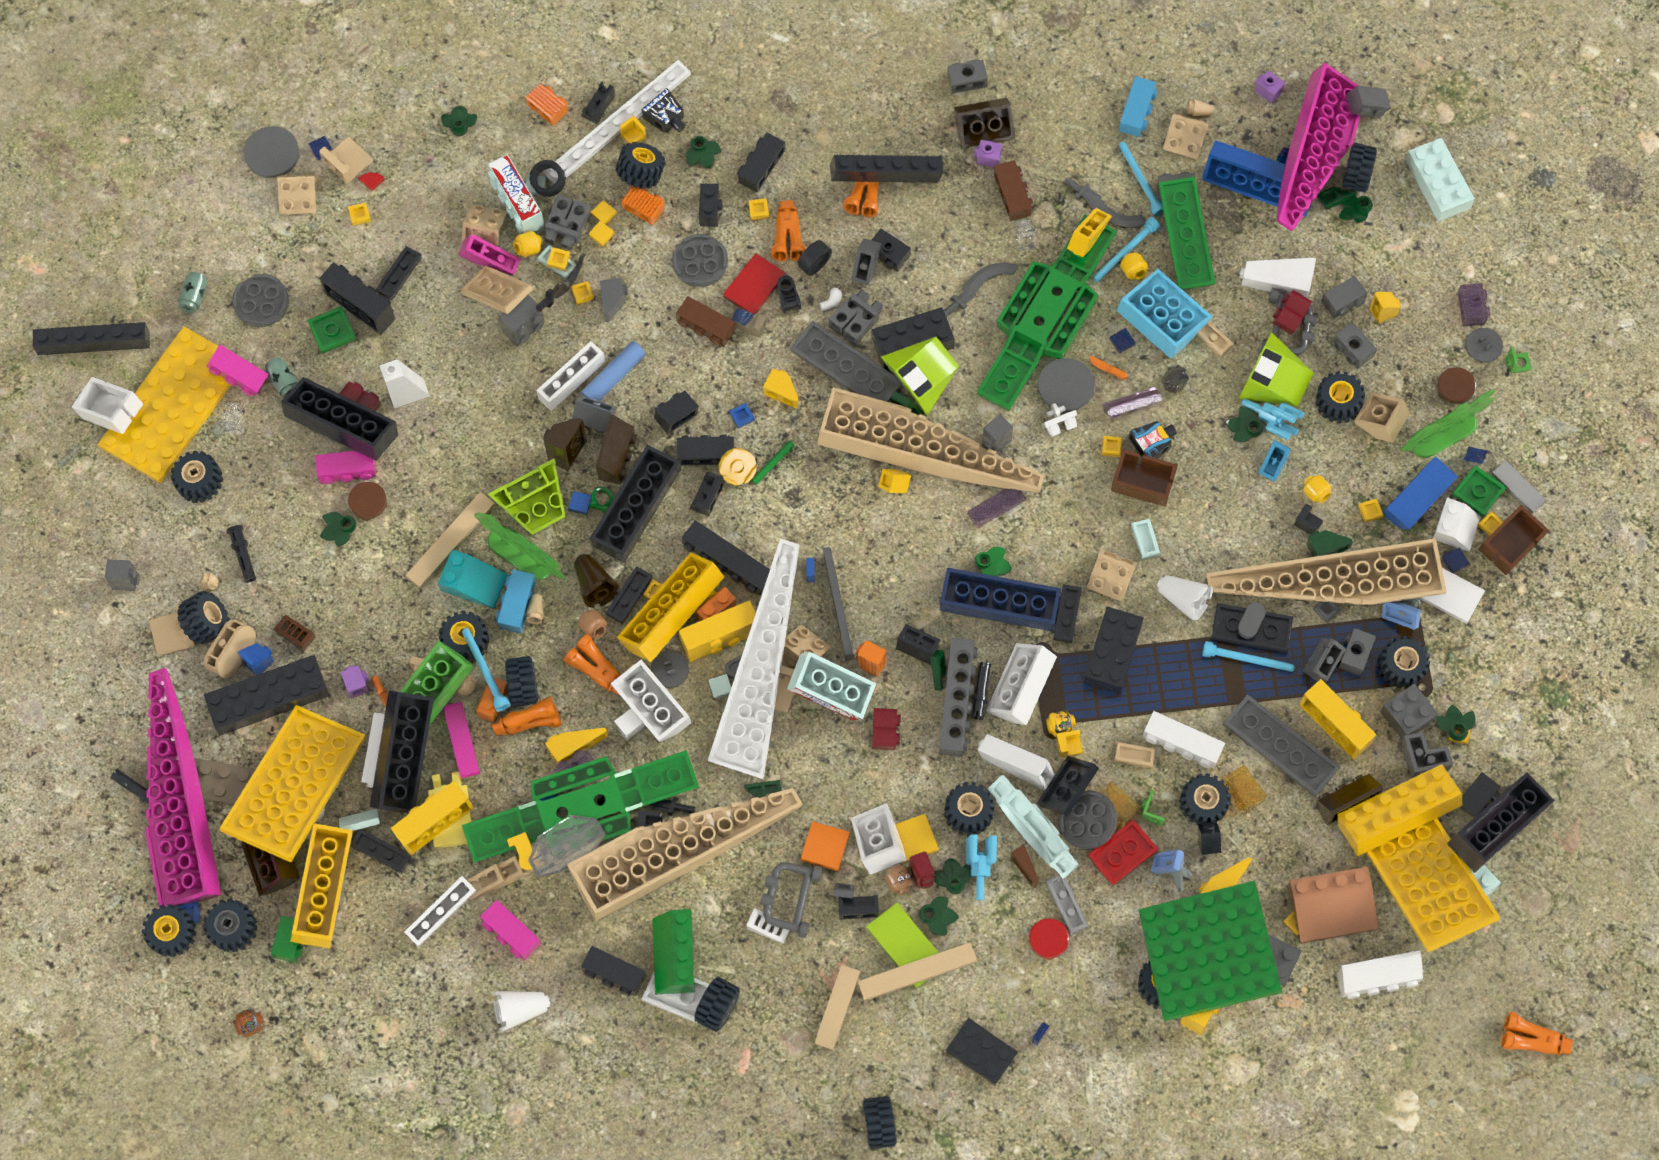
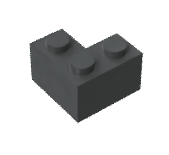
M1424 732L1406 735L1401 741L1411 779L1441 764L1446 771H1450L1453 762L1448 746L1429 750Z

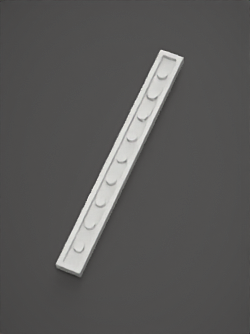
M677 60L555 162L565 172L566 178L620 134L619 126L633 115L637 119L641 117V109L667 88L671 92L691 75L690 70ZM549 168L543 171V175L554 185L558 180L557 172Z

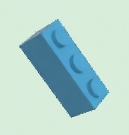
M1135 76L1120 121V132L1140 137L1141 132L1146 130L1148 121L1145 119L1147 115H1151L1153 108L1151 101L1156 99L1158 90L1155 89V81Z
M512 569L511 575L507 576L506 593L502 594L500 602L502 608L501 611H497L495 619L499 629L522 634L526 619L525 613L536 584L535 574Z

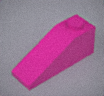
M474 234L464 239L458 253L459 256L475 264L488 266L512 276L515 274L520 262V258Z

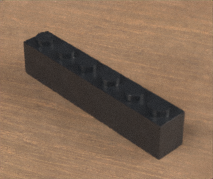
M834 155L830 163L831 181L939 183L944 173L942 156Z
M145 322L33 329V348L37 355L150 348V331Z
M694 520L682 536L683 547L691 553L694 551L700 557L713 562L721 573L725 572L730 575L734 582L744 584L749 592L753 594L756 592L762 596L770 569Z

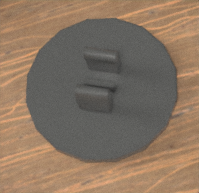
M1478 328L1468 335L1466 350L1474 360L1481 363H1489L1501 355L1503 341L1494 330Z
M665 651L657 655L652 661L650 668L651 672L665 688H674L683 684L689 673V666L685 657L674 651Z

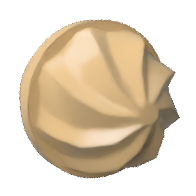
M204 572L199 582V587L203 588L204 591H212L218 587V579L213 573L208 574Z
M467 676L457 691L462 695L471 694L475 689L474 680Z

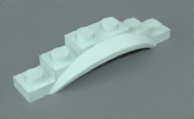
M1004 775L1000 776L988 788L1003 812L1024 839L1062 878H1066L1079 866L1077 861L1068 852V846L1058 836L1060 834L1059 831L1037 805L1031 804L1020 789L1016 790Z

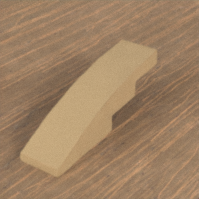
M533 847L537 863L530 870L521 868L519 865L520 857L515 855L501 864H494L468 879L469 884L476 890L469 899L472 901L543 867L545 863L538 848Z
M841 965L814 1044L832 1050L835 1049L859 979L860 970Z

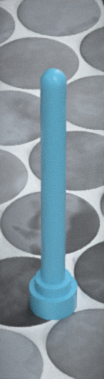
M1120 142L1119 148L1151 203L1150 210L1153 216L1159 217L1163 215L1162 202L1157 200L1126 143Z
M1153 217L1147 219L1144 228L1093 276V281L1099 282L1149 233H1155L1161 227L1159 222Z
M468 628L463 629L462 634L494 696L493 705L496 711L500 712L507 709L511 705L508 698L501 695Z
M1205 641L1202 653L1204 657L1210 658V656L1218 655L1290 672L1295 670V666L1290 663L1217 648V645H1213V642Z

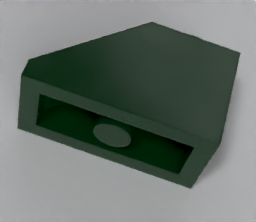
M1324 530L1310 534L1306 545L1312 556L1317 557L1349 550L1353 541L1351 538Z

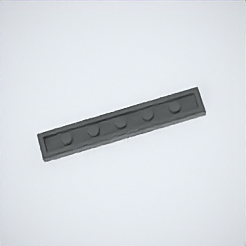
M826 547L823 548L825 566L845 661L853 659L852 646L831 548Z

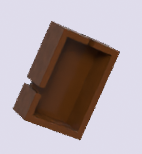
M1123 449L1112 482L1111 491L1166 507L1178 465L1146 455L1142 456L1141 465H1138L1139 453Z
M1520 505L1482 543L1478 550L1490 561L1494 559V565L1507 575L1550 530L1524 506Z

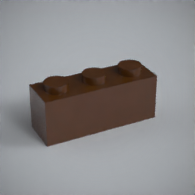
M1015 160L995 165L993 175L1010 222L1031 216L1034 204L1032 198H1028L1026 182L1022 181L1021 167L1017 166Z
M689 296L686 297L676 312V320L680 326L684 328L689 327L695 334L709 338L715 345L720 344L725 347L736 330L735 321Z

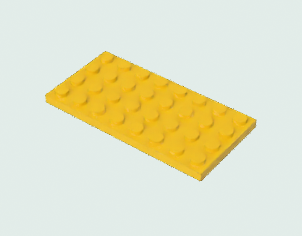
M183 326L134 393L143 405L135 417L131 416L130 419L132 421L125 432L121 434L108 429L97 444L98 447L161 483L173 467L174 462L179 459L231 386L225 381V378L220 375H213L208 371L209 368L206 367L218 346Z
M296 705L222 823L220 832L292 862L313 824L365 741V734Z
M1438 818L1366 852L1427 953L1500 920L1499 914L1469 867L1447 845L1451 839Z

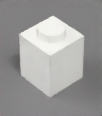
M632 709L614 721L615 727L626 741L646 728L645 724Z

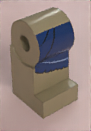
M735 308L730 318L735 321L737 329L761 338L767 325L766 316L761 314L758 316L741 308Z

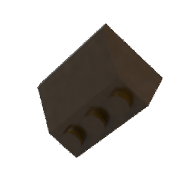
M1007 97L954 107L955 122L961 148L980 145L981 140L998 142L1015 139L1012 108Z
M610 415L596 463L598 480L621 485L622 479H625L627 475V468L625 467L627 462L631 461L632 451L630 450L631 446L636 443L637 434H635L634 426L615 415Z
M581 418L553 424L551 429H547L543 436L548 461L555 458V465L566 471H569L587 442L584 422Z
M1361 774L1353 778L1352 783L1339 785L1335 788L1336 791L1331 794L1326 792L1320 795L1315 806L1328 826L1338 820L1337 814L1381 794L1384 788L1370 774L1365 776Z
M241 843L259 896L289 887L300 878L294 859L292 862H289L248 843Z

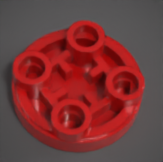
M1046 918L1038 921L1033 925L1029 934L1031 949L1038 956L1047 960H1052L1062 955L1069 943V934L1066 927L1056 919Z

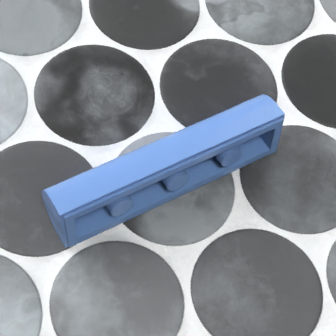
M631 341L580 392V395L600 401L645 356L644 350L636 342Z

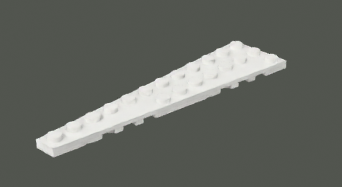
M783 539L779 541L708 758L709 762L764 779L800 547L799 544Z

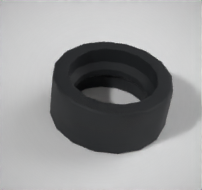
M543 160L532 167L529 180L531 186L538 194L543 197H552L563 190L566 176L558 163L552 160ZM548 168L555 170L558 175L556 183L549 188L540 187L537 182L539 174Z
M821 240L815 241L800 256L798 267L807 275H814L828 262L832 249Z

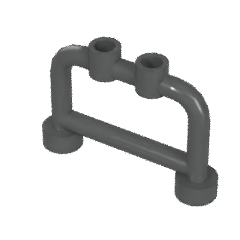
M1271 288L1269 303L1276 304V309L1281 308L1283 304L1281 299L1284 294H1280L1279 289ZM1310 305L1304 316L1300 346L1298 348L1288 347L1295 355L1303 354L1307 349L1308 343L1313 342L1314 332H1310V328L1315 326L1317 316L1313 315L1312 305ZM1273 324L1272 333L1278 339L1280 328ZM1263 339L1261 352L1268 339Z
M782 862L774 867L772 874L766 877L765 887H768L767 894L763 893L760 905L764 906L763 916L768 924L798 932V937L806 938L809 923L802 921L810 881L819 882L822 867L814 865L812 869L788 862ZM783 870L804 875L793 923L776 919L771 915L779 875Z

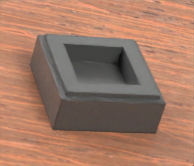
M1320 601L1313 610L1327 623L1341 608L1335 602Z
M835 883L833 896L853 898L855 885Z

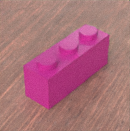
M222 345L218 346L206 366L213 375L222 376L228 384L232 386L237 385L244 394L248 396L253 395L254 397L268 376V373Z
M357 451L315 455L319 483L332 484L334 481L350 482L353 479L369 480L372 477H376L375 460Z
M498 900L480 916L483 922L481 924L482 927L489 933L493 931L497 935L495 937L496 940L503 946L507 944L511 948V954L517 959L521 957L525 961L541 944L540 939Z

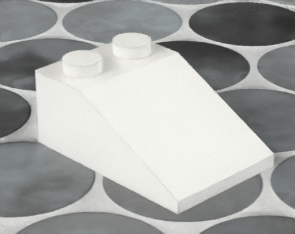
M887 803L851 818L861 860L870 875L907 860Z

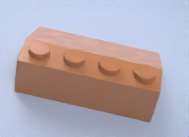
M1368 867L1289 881L1287 888L1292 910L1295 914L1300 943L1378 930L1373 888Z

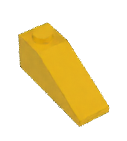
M1095 208L1073 232L1067 249L1076 255L1084 257L1092 248L1112 216Z
M606 728L564 732L548 738L545 745L558 767H561L607 738L608 732Z
M1248 857L1213 876L1208 883L1204 881L1198 892L1202 894L1237 885L1252 859Z

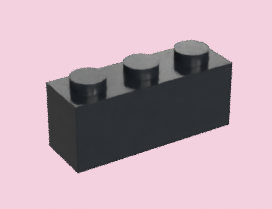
M768 132L763 137H760L756 143L755 150L748 154L745 165H741L738 169V182L758 193L786 151L785 142Z
M685 435L677 438V460L680 461L681 466L719 465L722 456L734 448V436L720 435L719 437H711L709 435H702L700 437Z
M591 946L581 965V969L584 972L583 975L593 980L598 978L602 980L601 983L609 988H612V986L619 988V992L626 996L633 995L636 997L646 977L645 970L594 946Z

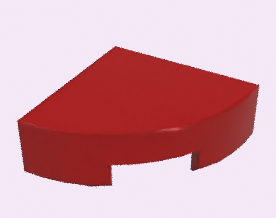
M374 172L365 173L358 177L359 181L371 192L385 180L384 176Z

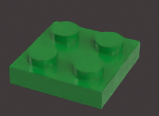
M342 306L307 320L322 354L356 340Z
M1475 465L1453 492L1452 496L1484 517L1505 491L1506 486Z

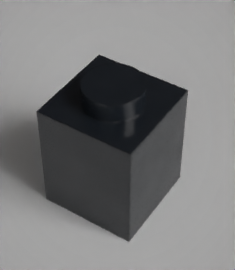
M1206 822L1198 825V844L1202 855L1221 853V832L1218 823Z

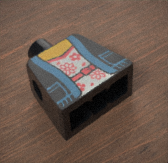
M1155 421L1130 430L1128 438L1141 458L1143 455L1158 459L1171 448L1172 441L1170 438L1176 435L1177 431L1172 424L1163 429L1161 424Z

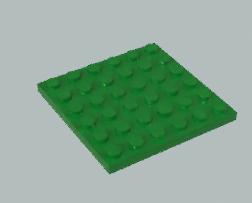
M1255 880L1138 909L1164 1022L1283 993Z

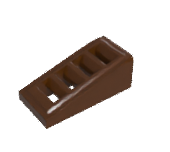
M287 615L273 629L303 652L316 638L312 631ZM288 622V626L282 631V626ZM292 626H294L295 628L290 632V634H287L289 629ZM297 630H300L297 636L293 638L292 636L297 632ZM303 634H305L304 638L301 641H298L299 638Z
M1023 844L1012 852L1011 860L1031 886L1036 888L1039 880L1027 849Z

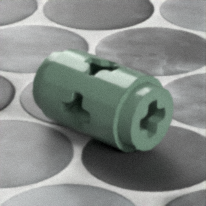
M190 272L186 276L178 299V307L181 310L195 313L200 308L208 284L205 275L198 272Z
M276 357L265 365V372L268 373V377L277 392L285 398L298 383L291 369L281 357Z

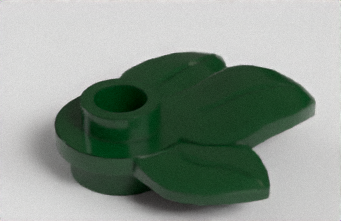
M459 105L452 110L451 114H442L441 121L443 126L450 128L455 136H463L467 133L468 127L475 125L477 122V114H468L467 109Z
M695 136L691 140L690 149L686 153L688 165L694 166L699 162L704 168H712L714 165V155L722 152L719 144L715 141H707L703 136ZM697 144H702L703 146H702V147H697L696 145H697Z
M1360 196L1341 203L1344 208L1339 213V218L1346 221L1354 219L1357 224L1364 222L1368 218V212L1373 208L1371 199L1367 196Z
M1246 407L1239 408V417L1226 421L1229 430L1235 433L1233 440L1237 442H1246L1251 437H1258L1264 429L1262 422L1256 419L1255 413ZM1251 427H1256L1257 430H1256V431H1252L1250 428H1251Z
M338 512L324 514L322 517L328 526L322 531L320 537L327 541L335 540L337 547L346 544L350 539V534L356 529L355 519L351 516H342ZM349 523L350 527L344 528V525Z
M1451 705L1445 717H1437V725L1442 731L1447 732L1454 741H1462L1467 737L1468 731L1475 725V713L1470 711L1462 714L1459 709ZM1459 730L1461 734L1458 735L1454 731Z
M952 858L945 861L943 870L934 871L936 874L934 877L935 883L938 886L946 887L948 892L955 895L960 894L964 890L965 883L972 877L969 865L961 867L958 861Z
M936 897L930 904L924 905L919 911L920 920L928 924L930 931L939 936H946V926L953 924L959 918L954 910L947 907L948 897ZM931 912L933 916L927 918L925 913Z

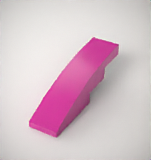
M462 701L444 706L443 709L461 779L480 774Z

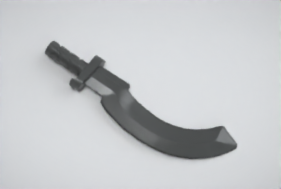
M1069 177L1065 179L1064 184L1078 192L1075 195L1076 198L1080 199L1083 197L1089 201V205L1093 210L1098 208L1111 215L1110 223L1121 227L1145 225L1146 219L1142 214L1135 216L1119 214L1110 209L1101 200V196L1090 189V185L1085 184L1082 187Z
M995 263L977 271L966 282L962 289L963 292L958 297L955 295L950 297V300L954 302L944 309L946 317L958 307L964 310L967 307L966 304L976 296V291L986 280L1000 274L1013 275L1018 265L1013 263Z

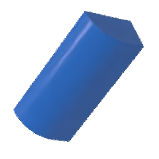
M1435 456L1383 511V515L1397 527L1409 530L1458 476Z

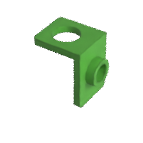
M1510 347L1508 354L1505 356L1506 365L1509 366L1510 373L1530 371L1532 366L1528 353L1515 354L1514 347ZM1518 358L1525 360L1526 365L1524 367L1517 366Z
M1151 790L1149 798H1144L1141 809L1144 811L1141 819L1163 826L1164 818L1147 812L1154 791Z

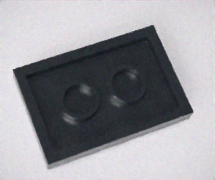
M1067 756L1037 803L1042 808L1068 816L1099 768L1094 763Z
M970 1018L966 1020L945 1051L994 1086H996L1018 1054V1051Z

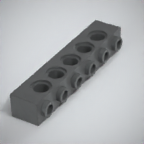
M951 638L939 754L962 757L963 751H967L968 739H964L965 732H969L970 721L966 720L967 713L971 714L972 702H968L969 695H973L974 684L970 683V679L975 677L976 665H972L973 658L977 659L978 647H974L975 640ZM965 658L968 662L961 664L958 662V659ZM963 676L966 680L958 682L956 677ZM960 694L964 699L958 701L954 699V696ZM960 713L962 717L955 719L952 717V714ZM952 731L959 732L960 736L954 738L950 735V733Z

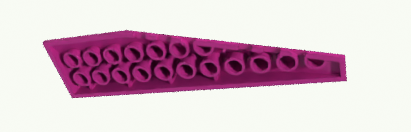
M1325 62L1311 73L1283 174L1277 222L1291 232L1303 217L1304 212L1308 210L1317 193L1332 175L1341 158L1345 156L1348 148L1353 144L1361 117L1357 114H1351L1346 95L1359 85Z
M162 668L149 673L148 699L151 700V707L148 709V717H150V729H148L150 747H147V780H149V788L146 798H149V809H146V818L149 819L148 827H146V838L158 903L165 906L167 904L179 906L221 896V890L191 744L167 668Z

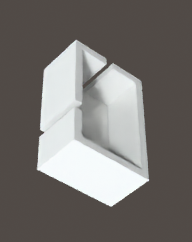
M91 377L72 405V408L82 419L123 434L132 421L130 419L131 416H136L143 403L132 391Z

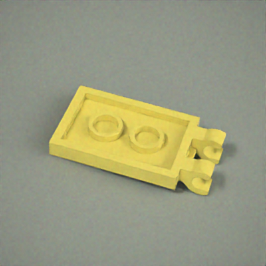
M452 772V781L455 780L469 799L468 786L462 785L460 773ZM440 774L432 775L434 789L428 790L429 796L437 794L448 786L442 785ZM471 811L433 839L435 849L468 844L462 825L472 822Z

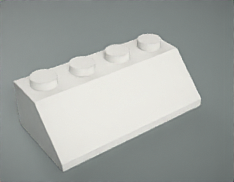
M1016 643L986 712L1014 724L1027 725L1057 656L1042 645Z
M642 660L638 661L611 683L659 742L677 735L692 723L688 714Z
M1420 950L1342 965L1336 974L1342 998L1355 999L1364 993L1370 996L1380 993V990L1387 989V992L1398 990L1401 986H1406L1407 988L1418 986V983L1423 979Z

